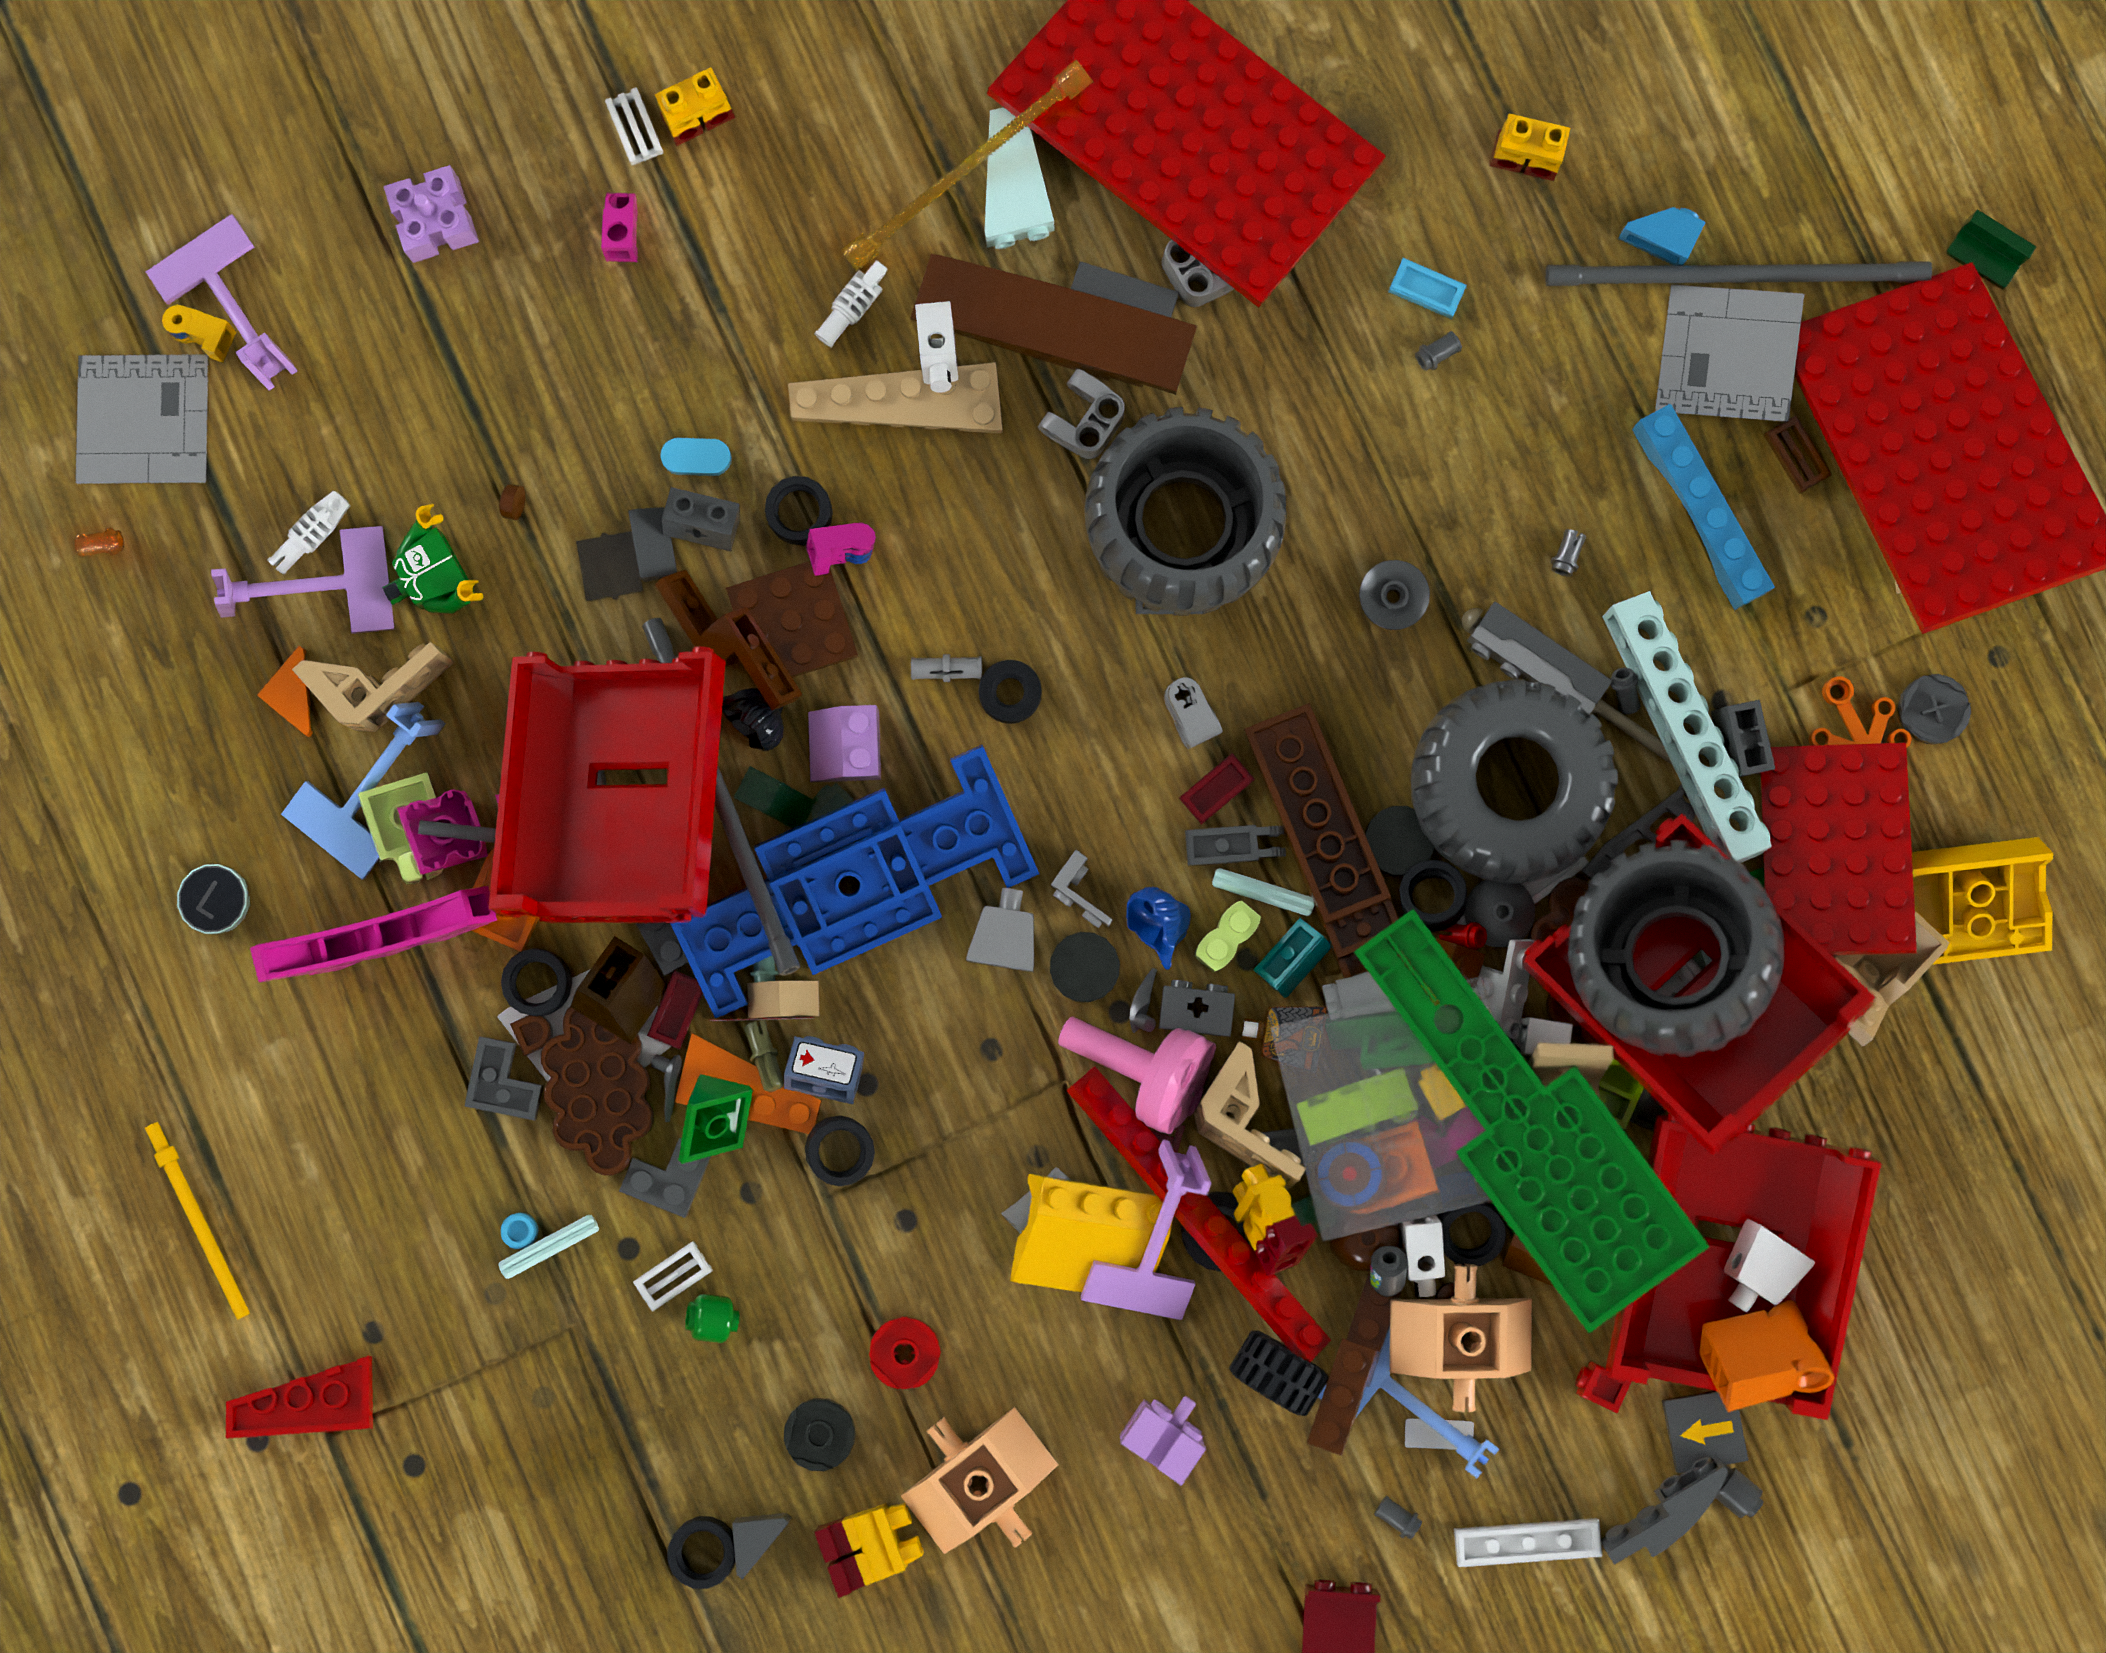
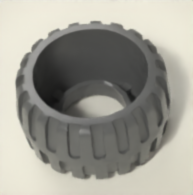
M1183 407L1168 408L1165 415L1156 417L1154 413L1148 414L1140 418L1133 428L1127 427L1118 434L1111 446L1106 449L1093 471L1086 492L1084 508L1085 526L1091 549L1106 578L1116 583L1119 587V592L1128 599L1136 598L1145 603L1144 608L1159 612L1160 609L1174 611L1173 615L1188 616L1194 611H1202L1203 614L1216 611L1224 604L1235 602L1255 586L1276 559L1282 545L1287 517L1286 491L1284 482L1281 481L1279 476V466L1272 454L1267 455L1264 451V442L1254 432L1247 435L1240 429L1241 422L1227 415L1226 420L1223 421L1212 417L1213 410L1198 407L1194 414L1183 413ZM1179 482L1195 484L1210 492L1221 505L1225 520L1223 534L1216 546L1201 556L1188 559L1170 557L1155 548L1146 536L1142 522L1143 509L1151 495L1163 486Z
M1508 680L1481 685L1462 693L1445 705L1430 721L1423 732L1415 751L1411 770L1413 808L1418 817L1421 830L1436 847L1437 852L1464 872L1490 881L1513 884L1546 879L1564 871L1582 858L1598 840L1612 814L1615 805V788L1618 785V771L1614 769L1612 760L1614 756L1613 746L1610 740H1605L1600 730L1602 725L1595 715H1589L1580 707L1582 703L1572 695H1564L1556 691L1555 687L1549 684L1531 683L1525 680ZM1521 737L1535 741L1550 753L1557 765L1559 786L1555 800L1543 814L1534 819L1515 821L1500 817L1486 806L1478 792L1476 771L1479 760L1490 745L1501 739Z
M1671 841V847L1656 848L1655 843L1639 846V853L1628 858L1623 853L1611 861L1610 869L1604 874L1598 872L1589 882L1588 891L1585 896L1580 897L1577 902L1569 935V964L1576 990L1594 1018L1608 1031L1632 1047L1636 1046L1645 1049L1648 1053L1664 1056V1053L1678 1054L1679 1057L1696 1056L1695 1052L1711 1049V1052L1726 1046L1727 1042L1737 1035L1739 1037L1744 1035L1752 1027L1755 1020L1767 1009L1778 986L1783 968L1784 938L1777 912L1758 880L1754 879L1739 861L1734 858L1729 860L1721 856L1719 850L1713 847L1702 845L1701 849L1689 847L1687 841ZM1683 917L1696 920L1712 931L1720 944L1722 958L1718 973L1707 987L1690 996L1673 998L1657 994L1642 983L1634 968L1633 955L1637 940L1648 927L1662 919Z

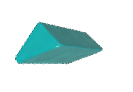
M1299 918L1253 970L1281 996L1286 998L1330 950V943L1323 935Z

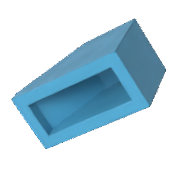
M1672 207L1628 222L1618 239L1674 266L1684 265L1704 227L1705 221L1698 219L1699 216L1692 210Z

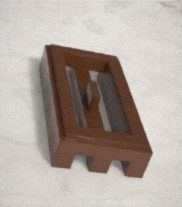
M1796 415L1790 418L1789 421L1781 423L1763 435L1799 494L1832 475ZM1791 427L1818 471L1819 474L1817 476L1813 474L1801 451L1788 433L1787 428ZM1777 434L1780 435L1781 439L1783 440L1787 449L1791 453L1801 472L1805 476L1807 480L1806 482L1804 481L1796 466L1794 465L1793 461L1791 460L1790 456L1786 452L1785 448L1783 447L1782 443L1777 437Z

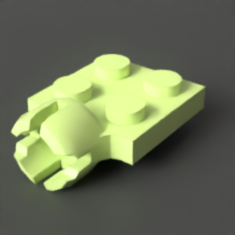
M427 772L358 793V798L380 862L394 860L398 865L402 880L406 884L419 883L423 879V875L420 874L416 866L397 808L407 806L409 803L418 800L425 801L436 798ZM443 869L426 873V879L429 880L442 873Z

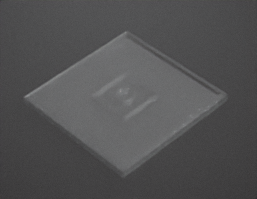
M1483 976L1466 980L1492 1015ZM1389 999L1270 1027L1303 1165L1306 1168L1305 1173L1322 1241L1491 1201L1455 1152L1484 1131V1128ZM1437 1000V1001L1434 1003L1435 1006H1436L1437 1004H1439L1440 1002ZM1444 1005L1436 1011L1434 1023L1437 1029L1443 1033H1455L1463 1024V1015L1456 1006Z

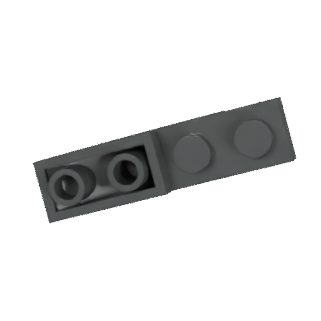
M1716 1454L1711 1457L1700 1458L1693 1463L1691 1469L1679 1476L1674 1475L1665 1479L1661 1483L1660 1488L1654 1491L1661 1502L1660 1504L1642 1509L1635 1519L1625 1525H1616L1607 1531L1605 1537L1601 1538V1543L1614 1565L1645 1546L1651 1556L1655 1557L1681 1538L1701 1518L1715 1499L1728 1474V1470Z

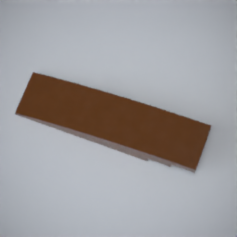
M931 253L915 302L916 305L950 301L955 334L1072 370L1080 369L1091 376L1109 381V378L1141 388L1143 385L1175 395L1197 330V325L1127 304ZM914 305L910 319L917 322Z
M1308 703L1244 729V732L1344 979L1368 972L1354 951L1397 921L1398 916L1390 900L1389 890L1312 707Z

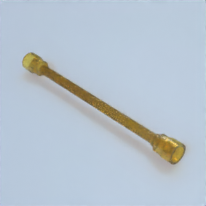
M1074 60L1064 68L1063 71L1054 77L1057 82L1051 86L1046 95L1039 98V101L1036 100L1035 104L1033 103L1028 107V110L1025 109V113L1021 112V116L1018 115V118L1010 121L1011 124L1008 123L1007 127L1004 126L1003 129H1000V133L997 132L996 135H993V138H989L990 141L987 140L986 144L983 143V147L979 146V150L976 149L975 152H972V155H968L965 161L962 160L961 164L958 163V167L955 166L954 169H951V172H947L944 178L941 177L940 180H937V184L934 183L933 186H930V189H926L927 192L924 191L923 195L920 194L919 197H916V200L909 203V206L906 205L902 212L899 211V214H895V217L891 218L892 220L889 219L888 223L885 222V226L882 225L881 228H878V231H871L867 236L862 232L843 247L841 251L856 271L861 270L880 254L877 249L883 245L884 239L887 240L888 237H891V234L895 233L894 231L897 232L898 228L901 229L905 223L909 222L908 220H912L915 214L918 215V211L922 212V208L925 209L926 206H929V203H933L932 200L935 201L936 197L939 198L940 195H943V192L950 189V186L953 187V183L956 184L957 180L960 181L961 178H964V175L968 174L967 172L970 173L971 169L974 170V166L977 167L978 163L981 164L982 161H985V157L989 158L988 155L991 156L992 152H996L995 149L998 150L999 146L1002 147L1003 144H1006V140L1010 141V138L1012 139L1013 135L1016 136L1020 129L1023 130L1024 127L1028 126L1027 123L1031 124V121L1035 120L1034 118L1037 119L1038 115L1041 116L1045 109L1048 110L1049 107H1052V103L1055 104V101H1059V99L1062 101L1067 96L1072 99L1092 84V79L1079 62Z

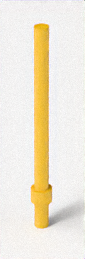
M158 1122L145 1127L156 1151V1154H154L159 1168L164 1167L236 1319L239 1320L249 1315L250 1311L177 1162L180 1158L175 1147L169 1146Z

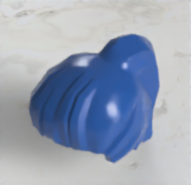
M1145 887L1134 892L1127 902V927L1135 932L1146 945L1156 950L1163 967L1168 970L1172 965L1173 951L1186 937L1191 919L1190 909L1187 905L1176 900L1171 894L1157 887Z

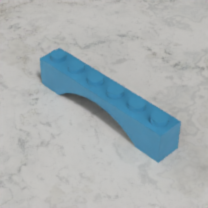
M1671 403L1639 420L1632 428V431L1648 459L1668 481L1690 515L1708 552L1717 581L1734 611L1775 588Z

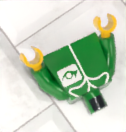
M434 504L424 505L417 509L416 521L396 551L397 557L392 561V565L399 578L382 588L392 605L410 596L415 606L425 609L429 613L454 614L471 601L482 600L483 594H473L475 591L473 586L479 583V581L468 579L444 533L437 527L432 529V525L443 522V515L438 514L431 517L430 510L434 507Z

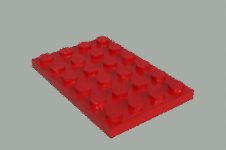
M1906 743L1771 747L1775 769L1760 773L1762 823L1769 830L1770 843L1772 847L1763 852L1765 892L1831 955L1916 954L1917 942Z

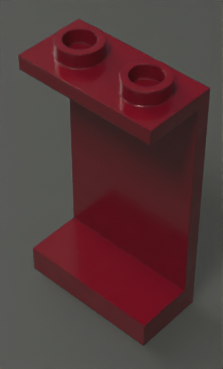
M1317 1579L1314 1580V1585L1305 1584L1302 1653H1374L1377 1603H1381L1379 1591L1372 1589V1584L1366 1582H1351L1350 1587L1336 1586L1335 1581Z

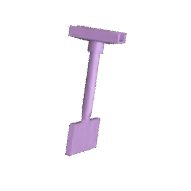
M231 214L147 270L146 273L167 305L203 281H206L247 343L236 352L237 356L268 390H271L275 386L270 378L285 368L292 375L297 372V369L266 333L260 336L257 335L218 275L221 269L254 248V245L236 218Z
M383 526L340 530L344 563L343 575L248 584V581L231 582L226 568L211 570L213 581L218 589V597L214 598V602L220 617L235 616V603L250 601L252 597L345 589L347 591L352 634L395 630L392 604L382 588L389 584Z
M1162 1140L1158 1153L1168 1176L1166 1184L1168 1191L1140 1266L1138 1268H1131L1094 1260L1080 1297L1082 1301L1182 1320L1196 1285L1195 1281L1156 1273L1153 1270L1181 1196L1186 1194L1187 1191L1207 1195L1211 1181L1196 1147L1189 1146L1186 1155L1175 1153L1170 1141Z

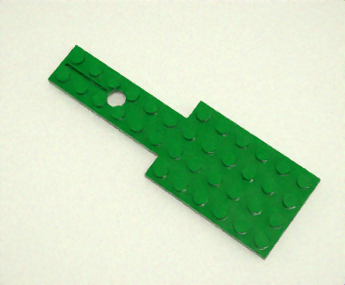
M1414 909L1354 951L1366 970L1484 1128V1131L1455 1151L1588 1333L1710 1247L1576 1066H1572L1546 1086L1542 1084ZM1438 1000L1440 1003L1435 1006L1434 1003ZM1454 1005L1462 1012L1463 1024L1455 1033L1446 1034L1437 1029L1434 1023V1016L1441 1006Z

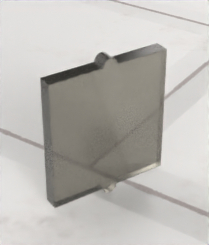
M632 531L613 535L602 533L601 537L576 541L587 602L611 597L617 600L622 595L644 592Z

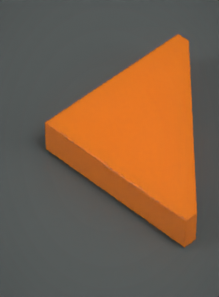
M298 646L257 696L305 736L310 737L313 731L311 730L309 688L292 670L302 660H306V650Z

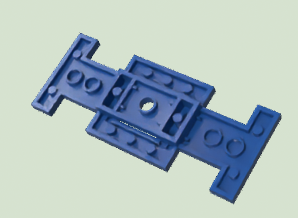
M983 745L950 758L964 791L904 818L898 819L887 792L883 788L754 846L755 852L768 877L764 879L785 935L789 938L792 946L798 945L812 975L942 918L929 885L987 859L994 858L1007 888L1039 875ZM843 877H856L860 882L859 888L850 894L842 892L839 888V882ZM746 887L708 904L706 916L694 917L692 915L689 922L670 923L715 1019L748 1004V1000L734 972L772 956L768 938L749 890Z

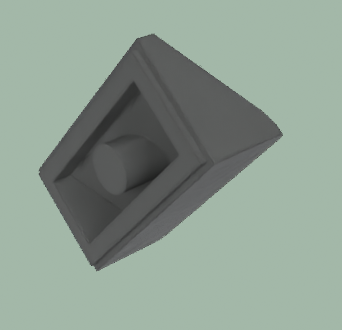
M665 507L628 510L639 574L643 582L658 580L677 572L672 539L669 536L663 535L662 516Z

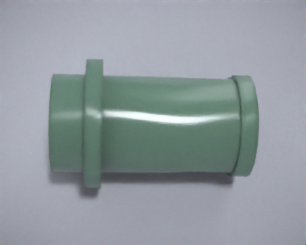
M773 956L754 963V972H750L751 976L754 977L755 983L776 981L775 976L779 975V971H775Z

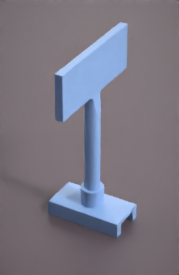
M419 702L394 704L386 714L388 718L398 725L393 732L395 737L342 808L310 782L305 781L281 814L362 880L366 878L378 862L379 856L370 831L355 819V814L361 807L358 793L375 788L404 747L411 745L416 737L438 735L446 724L441 719L424 720L423 716L419 714L424 706Z
M1389 1328L1370 1387L1366 1386L1356 1417L1375 1392L1382 1388L1457 1447L1456 1452L1468 1461L1465 1469L1478 1478L1482 1471L1474 1466L1476 1461L1479 1460L1485 1465L1489 1459L1483 1455V1452L1488 1449L1496 1455L1500 1449L1489 1440L1481 1444L1469 1434L1466 1437L1391 1378V1372L1389 1371ZM1326 1385L1324 1386V1388L1322 1389L1320 1395L1318 1396V1398L1321 1399V1400H1322V1397H1323V1394H1324Z

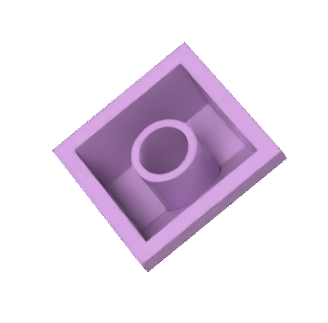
M876 705L839 706L808 712L810 782L881 780L879 709Z

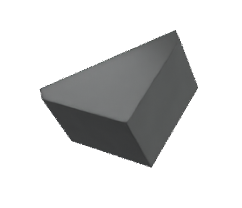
M788 1513L738 1517L733 1521L736 1574L739 1578L743 1579L787 1526L792 1518Z

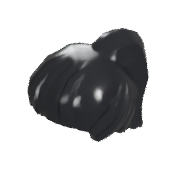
M758 688L739 690L734 694L723 697L722 713L732 722L736 730L749 739L750 748L770 751L779 745L784 732L781 716L783 707L772 711Z

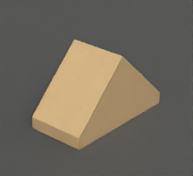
M819 981L747 983L748 1018L819 1016Z

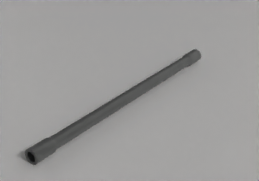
M1913 261L1888 264L1547 265L1545 282L1546 286L1637 283L1851 281L1914 283L1916 281L1931 280L1932 264L1930 261Z
M654 618L646 621L642 628L652 653L660 663H672V659L675 658L672 651L673 647L662 619ZM718 766L715 793L716 810L768 938L769 948L779 974H790L798 970L800 965L791 942L785 935Z

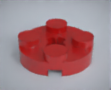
M909 1316L891 1319L879 1327L872 1337L869 1351L871 1368L876 1377L885 1385L896 1389L917 1388L928 1382L938 1368L941 1355L938 1337L934 1330L924 1321ZM901 1344L905 1347L910 1344L915 1350L911 1352V1354H915L914 1359L911 1362L907 1359H904L902 1362L898 1361L895 1357L899 1353L895 1351L897 1345Z

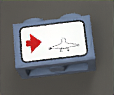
M795 1036L784 1073V1089L853 1104L863 1069L864 1052L858 1051L854 1046L847 1044L835 1046L826 1044L816 1037L806 1036L800 1038Z

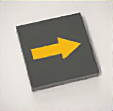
M1718 1391L1662 1400L1675 1472H1686L1700 1458L1711 1457L1714 1454L1718 1456L1724 1465L1749 1461L1739 1409L1727 1412Z

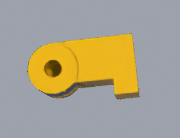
M182 305L169 307L162 317L164 328L176 341L185 344L194 342L202 345V350L209 358L224 362L236 334V331L228 321Z

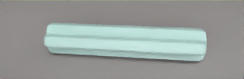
M1218 868L1215 871L1212 880L1214 887L1305 916L1312 914L1315 905L1310 896L1222 868Z
M586 1215L500 1261L498 1264L502 1275L509 1279L598 1232V1224L592 1215Z

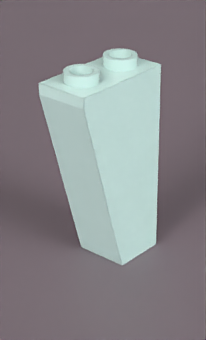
M1004 107L990 110L985 211V240L987 248L995 246L996 249H1004L1013 246L1016 240L1029 238L1030 241H1036L1049 236V232L1054 231V219L1031 129Z

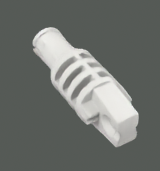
M876 260L866 274L858 270L832 303V313L818 331L815 332V336L832 348L834 342L847 326L857 323L882 292L883 288L878 283L886 274L887 268Z
M332 491L312 506L288 531L287 536L289 539L267 559L272 566H277L276 569L285 575L304 553H312L331 534L351 506L349 502L338 492Z

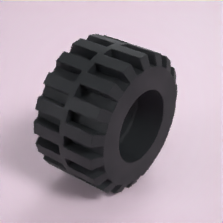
M1255 1330L1250 1331L1229 1367L1232 1374L1238 1380L1277 1405L1300 1416L1308 1415L1329 1379L1326 1372L1313 1362L1309 1363L1292 1353L1286 1345L1261 1331Z

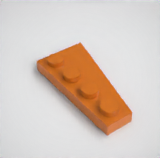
M691 1033L675 1103L688 1104L699 1075L702 1074L750 1086L753 1089L748 1120L806 1134L811 1132L817 1124L822 1103L821 1099L813 1095L784 1089V1086L773 1092L765 1091L756 1065Z

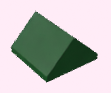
M700 1074L688 1100L678 1160L684 1164L743 1148L753 1089L748 1085Z

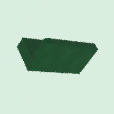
M1977 209L1965 221L1948 247L1946 254L1962 265L1973 262L1981 277L2000 289H2005L2019 267L2031 257L2037 246Z

